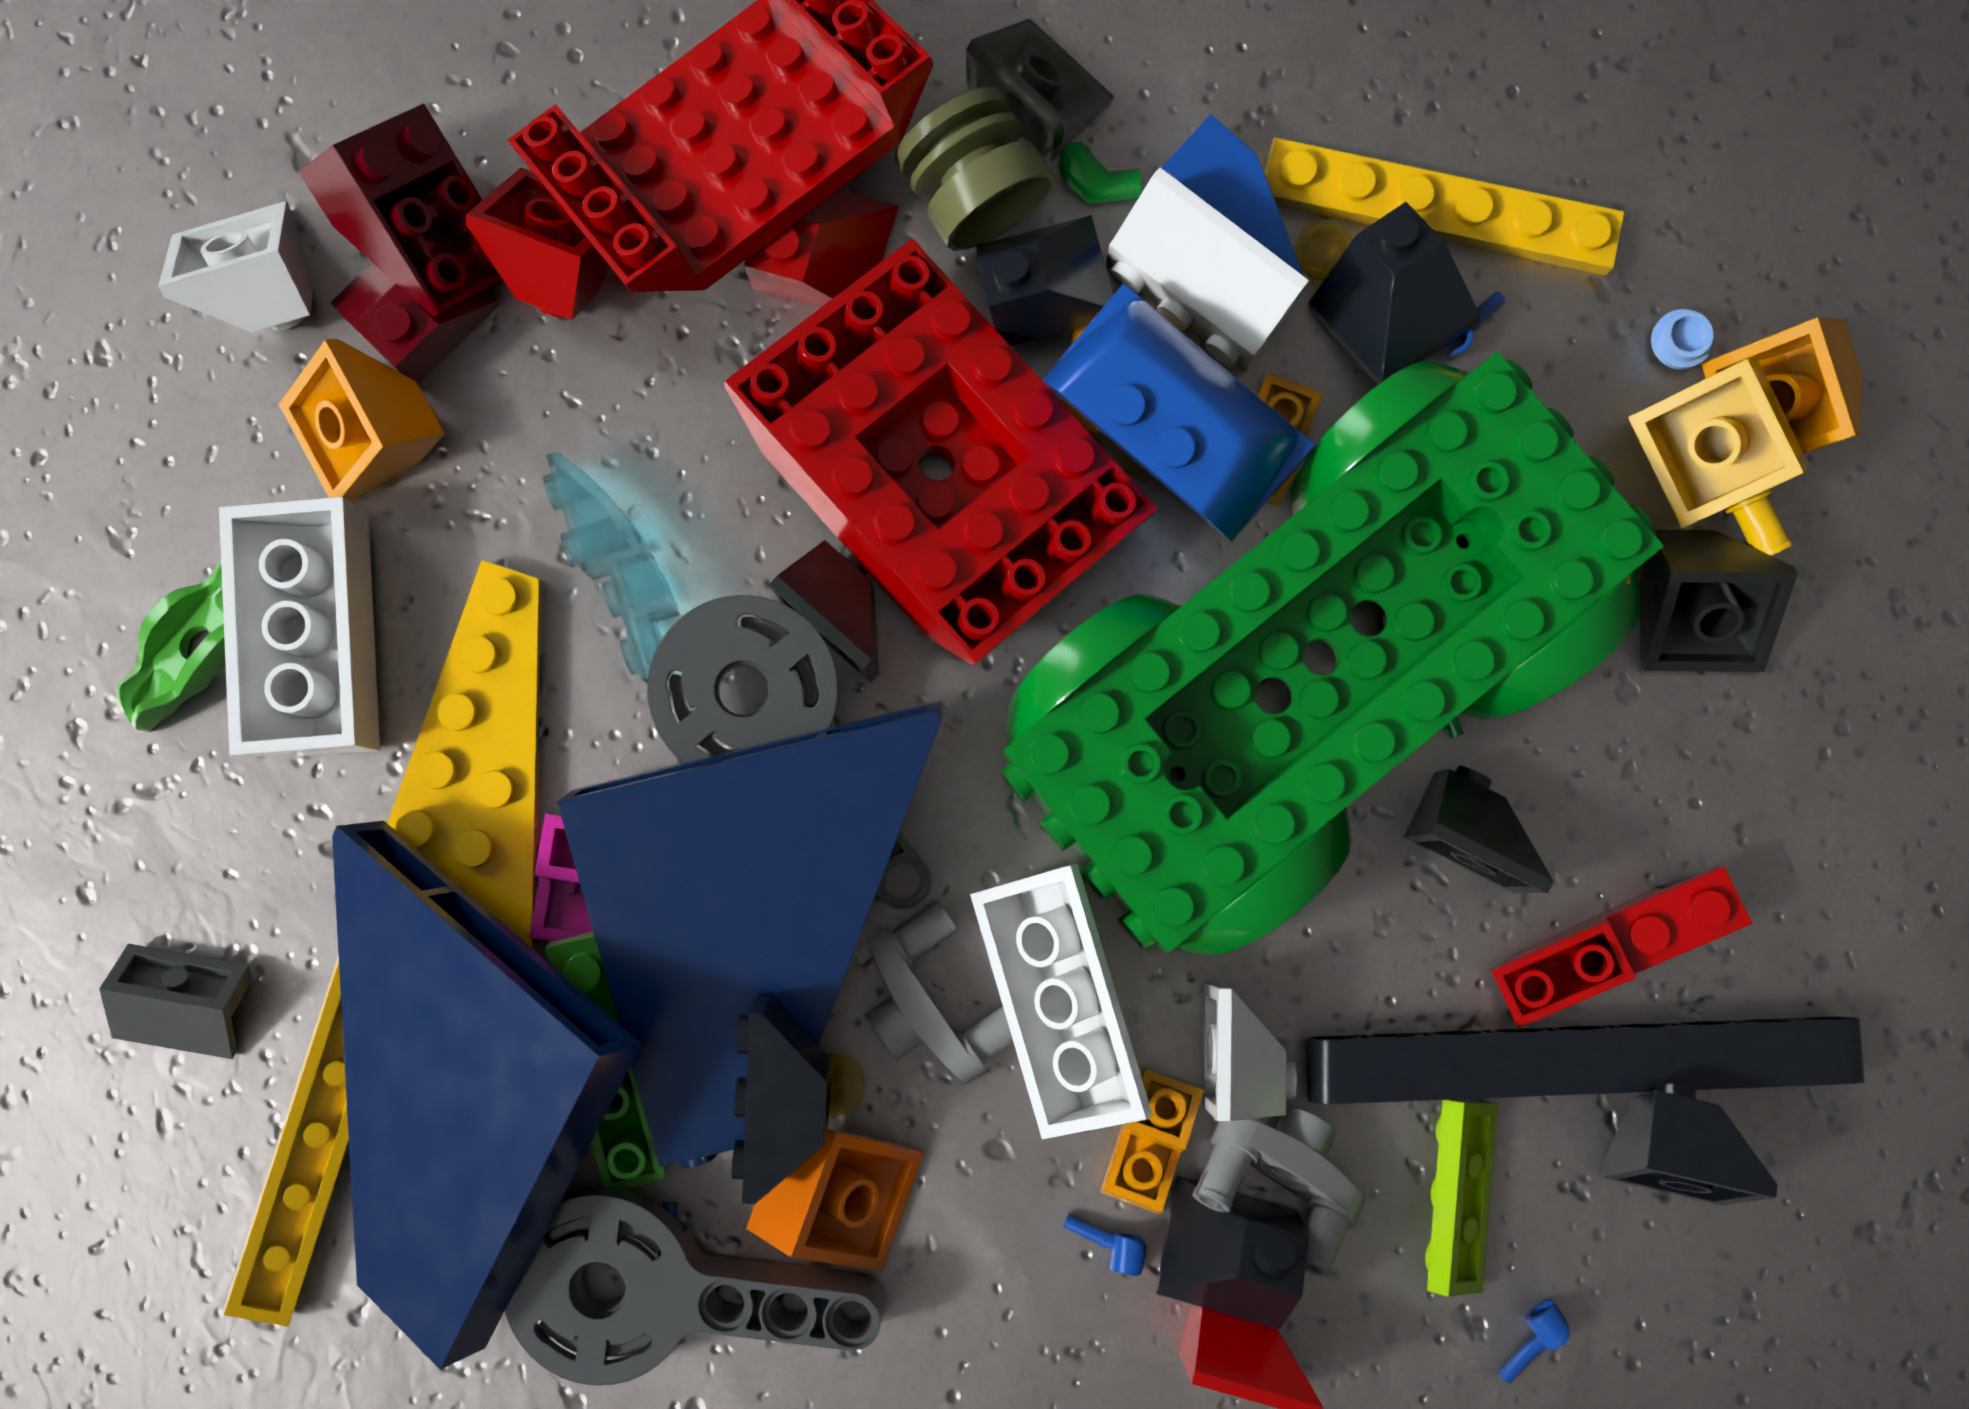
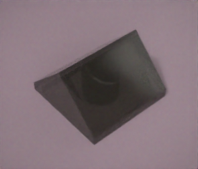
M1030 18L976 37L970 41L966 48L967 86L972 90L981 87H997L1011 106L1010 113H1014L1023 125L1021 136L1027 141H1031L1050 163L1060 155L1065 146L1072 143L1097 118L1115 97Z

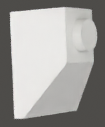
M287 201L172 234L158 285L164 298L251 333L269 327L273 330H285L302 322L311 313L314 290L292 211Z
M1204 982V1092L1202 1107L1217 1121H1238L1286 1115V1099H1295L1297 1074L1295 1062L1286 1061V1050L1231 988L1218 983Z

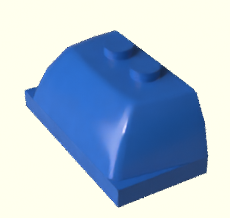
M1124 283L1042 379L1049 388L1231 543L1315 447L1313 442Z

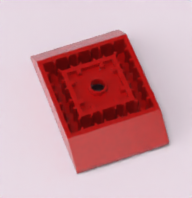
M913 238L724 381L725 389L761 452L853 554L924 636L973 666L978 664L1158 510L1154 503ZM929 454L941 455L950 463L952 474L943 480L930 479L921 471L919 466L920 459Z

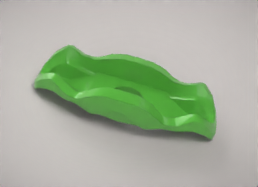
M221 560L218 562L213 574L204 582L176 589L164 596L152 608L141 624L137 637L138 662L133 671L118 682L116 687L117 699L121 709L136 731L150 732L163 719L173 714L184 701L205 690L210 685L213 677L226 664ZM208 630L210 634L205 637L190 657H188V646L192 638L197 633Z

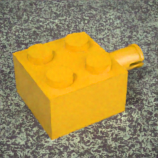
M1757 357L1745 359L1628 417L1681 528L1724 509L1726 514L1733 512L1750 547L1771 556L1794 545L1792 539H1789L1768 495L1774 493L1772 487L1806 472L1811 467Z

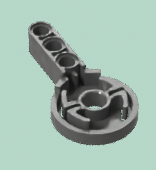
M733 595L713 599L683 615L672 625L659 643L648 675L647 695L651 717L656 730L668 749L680 761L686 763L711 756L697 748V745L715 755L732 751L715 742L714 735L720 742L739 750L830 728L837 702V676L830 651L818 631L809 624L808 620L792 608L775 600L753 595ZM742 615H755L761 618L762 620L772 622L782 627L789 633L785 634L778 628L760 622L757 618L754 617L741 618V627L737 626V620ZM771 640L774 642V645L772 647H770ZM807 655L809 656L812 662L816 677V685L819 690V698L817 704V691L814 687L811 668L809 666L808 660L806 659ZM735 668H754L767 680V699L759 710L751 714L741 715L733 713L721 701V682L725 675ZM672 671L682 672V676L673 674L669 681L675 711L680 721L678 724L672 711L670 694L667 689L668 677ZM796 671L800 673L804 683L806 692V706H810L812 708L804 707L802 685ZM688 706L690 708L696 707V709L694 711H689ZM899 833L876 894L887 906L896 910L907 911L919 907L926 901L932 889V876L924 861ZM901 863L913 865L920 876V884L917 891L912 896L904 899L891 896L885 887V878L888 871L893 866Z
M600 1186L579 1189L563 1196L505 1309L510 1328L522 1348L543 1368L575 1383L603 1386L624 1383L648 1373L667 1358L681 1339L689 1334L698 1332L848 1351L860 1350L870 1345L878 1335L886 1307V1295L879 1281L866 1273L706 1254L698 1247L690 1228L687 1227L683 1230L669 1212L650 1198L623 1188ZM551 1228H553V1229L549 1232V1235H548V1236H549L553 1241L556 1240L557 1238H559V1237H561V1236L567 1234V1233H570V1232H573V1231H576V1230H580V1229H588V1230H589V1236H588V1233H587V1232H581V1233H577V1234H573V1235L567 1236V1237H565V1238H563V1239L557 1241V1242L554 1243L553 1245L546 1239V1234H547L548 1230H550ZM627 1234L642 1241L652 1251H654L655 1254L661 1251V1255L655 1257L647 1248L642 1246L640 1243L628 1238ZM592 1262H601L615 1268L625 1283L624 1296L611 1302L600 1301L592 1297L583 1284L582 1273L584 1266ZM721 1285L736 1288L741 1293L744 1303L735 1306L724 1303L718 1297L715 1288ZM784 1293L796 1294L804 1300L807 1310L801 1313L788 1312L779 1304L777 1296ZM847 1301L860 1302L869 1310L871 1316L861 1321L851 1320L842 1313L839 1305ZM549 1337H553L558 1343H560L564 1347L574 1352H577L576 1355L566 1351L565 1349L557 1345L554 1341H552ZM652 1340V1344L643 1350L636 1351L630 1355L621 1358L607 1360V1357L621 1355L630 1352L636 1348H643L646 1345H648Z

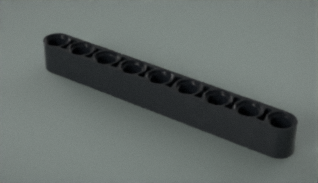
M1795 1017L1331 1035L1305 1038L1308 1102L1317 1104L1634 1093L1656 1090V1084L1659 1083L1677 1084L1695 1090L1840 1085L1865 1082L1860 1018Z

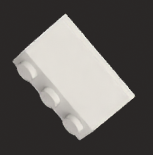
M1160 167L1151 177L1109 245L1106 265L1111 269L1110 275L1119 286L1124 283L1136 294L1142 292L1159 305L1157 307L1158 313L1177 329L1185 331L1188 327L1205 340L1204 346L1206 350L1217 361L1228 367H1233L1236 364L1245 372H1247L1289 319L1309 282L1307 278Z

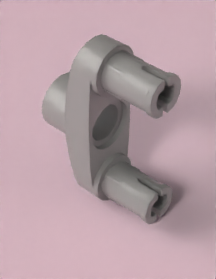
M936 900L891 931L886 927L867 940L874 962L890 997L864 1015L895 1061L923 1043L963 1084L967 1085L986 1071L983 1066L985 1063L1014 1042L1003 1006L963 1034L958 1029L953 1032L911 970L915 968L914 960L957 930L945 909Z
M1286 1108V1115L1280 1116L1275 1129L1250 1119L1219 1121L1211 1138V1144L1214 1146L1213 1151L1192 1194L1198 1202L1208 1208L1219 1212H1230L1249 1165L1283 1188L1309 1203L1308 1208L1312 1212L1305 1227L1309 1236L1305 1271L1320 1277L1323 1275L1328 1277L1330 1275L1331 1267L1348 1228H1355L1365 1202L1363 1195L1357 1187L1326 1159L1335 1137V1130L1319 1117L1296 1108Z

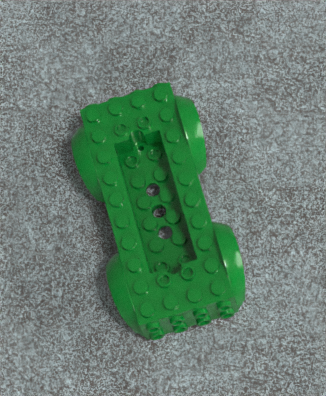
M1496 351L1472 372L1425 360L1413 363L1394 373L1353 405L1326 432L1310 452L1298 471L1290 489L1293 516L1183 605L1148 593L1134 594L1118 600L1097 612L1055 645L1028 673L1015 691L1006 714V748L1003 749L1002 760L1006 763V766L1001 770L1002 773L1000 775L1023 803L1031 796L1036 800L1047 814L1039 823L1062 851L1071 845L1087 863L1079 870L1080 874L1101 899L1105 900L1113 895L1126 913L1118 921L1140 948L1144 947L1148 950L1154 946L1157 950L1165 953L1176 949L1196 955L1212 956L1236 950L1273 931L1303 909L1340 871L1350 853L1352 841L1347 812L1348 805L1460 713L1485 720L1510 715L1542 702L1570 686L1599 665L1622 644L1636 626L1641 614L1636 569L1664 547L1654 535L1656 527L1651 518L1641 508L1629 505L1614 488V477L1606 465L1593 456L1588 457L1573 440V430L1566 418L1557 410L1547 409L1531 390L1532 382L1528 374L1516 362L1512 360L1506 361ZM1372 601L1382 607L1386 615V624L1380 634L1364 636L1354 629L1351 623V613L1358 603ZM1319 641L1326 643L1333 649L1336 656V664L1330 674L1317 675L1306 667L1303 653L1309 643ZM1277 678L1288 685L1291 691V702L1284 712L1269 714L1258 706L1255 693L1258 685L1263 680Z

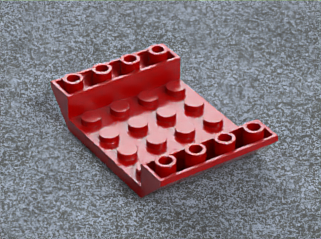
M757 0L581 132L578 131L555 104L539 117L533 119L507 141L630 292L704 291L899 145L934 64L931 56L874 0Z

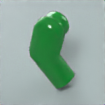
M1081 142L1070 143L1061 151L1058 166L1061 177L1085 202L1095 204L1138 199L1142 194L1141 176L1138 168L1108 171L1091 153L1090 148Z

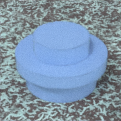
M1677 309L1667 313L1655 324L1651 334V345L1656 357L1664 365L1677 370L1691 369L1702 363L1711 353L1714 344L1713 328L1709 320L1701 313L1689 309Z

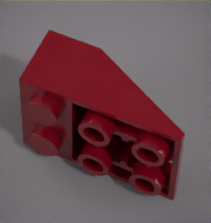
M424 103L333 144L298 171L333 228L433 317L502 279L465 225L466 213L481 202L482 198Z

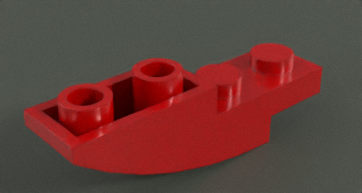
M1718 865L1662 890L1655 888L1528 948L1493 967L1490 971L1517 1027L1520 1028L1636 979V973L1753 923L1725 866Z

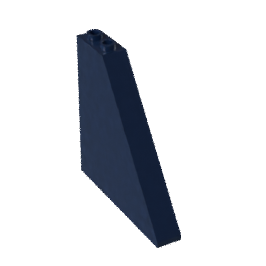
M940 701L574 789L557 802L619 1024L642 1043L631 1067L660 1167L679 1162L683 1168L697 1167L712 1161L718 1153L733 1150L736 1139L744 1140L745 1117H735L734 1115L737 1078L747 1077V1054H737L736 1050L737 1026L740 1014L749 1015L757 994H771L807 1034L819 1044L941 724L943 710Z
M384 820L336 826L332 835L357 1286L441 1370L486 1348L642 1043Z

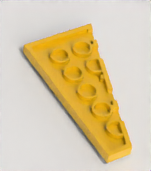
M481 560L387 823L534 951L538 952V943H535V938H529L538 889L534 873L537 846L540 845L541 750L538 749L539 717H542V694L539 691L540 656L543 655L544 582L539 578Z

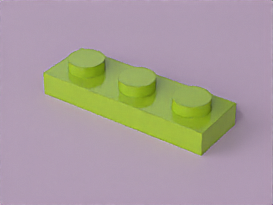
M1478 1099L1442 1100V1110L1436 1124V1138L1439 1143L1437 1171L1430 1194L1434 1207L1432 1232L1425 1254V1262L1428 1269V1292L1447 1297L1483 1293L1498 1106L1496 1102Z

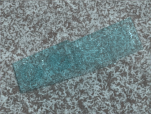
M558 451L547 454L546 458L551 474L543 476V483L555 511L562 509L569 531L561 533V541L566 557L572 568L580 566L581 571L593 580L606 576L610 577V581L602 583V590L613 618L622 616L628 638L620 641L625 664L631 675L639 673L641 680L648 684L650 665L654 653L662 640L657 622L680 615L670 586L642 535L614 500L581 468ZM673 671L670 673L668 681H670V678L673 675Z

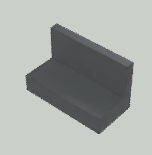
M128 943L102 983L99 991L111 1038L233 1059L237 1052V1045L231 1017L252 979L249 964Z

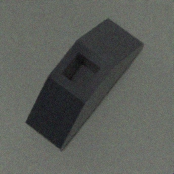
M757 994L749 1015L740 1014L737 1026L736 1050L737 1054H747V1077H738L735 1088L734 1115L735 1117H745L744 1140L736 1139L734 1143L732 1179L743 1180L742 1204H756L824 1145L830 1123L832 1059L771 994Z

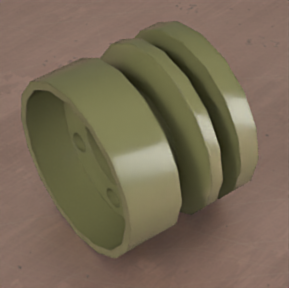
M981 87L965 92L942 104L921 119L904 136L895 150V163L901 173L911 179L910 187L914 194L921 199L932 198L928 204L927 215L946 246L953 251L968 250L982 245L1010 230L1027 218L1046 200L1053 191L1056 182L1055 176L1037 147L1031 141H1018L1021 138L1023 125L1014 113H1010L1011 106L997 87Z

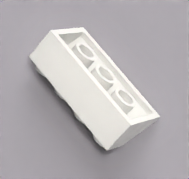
M344 497L219 507L230 756H321L380 751L368 511Z
M1078 864L1056 868L970 894L1041 1138L1047 1139L1146 1120L1152 1117L1151 1108Z

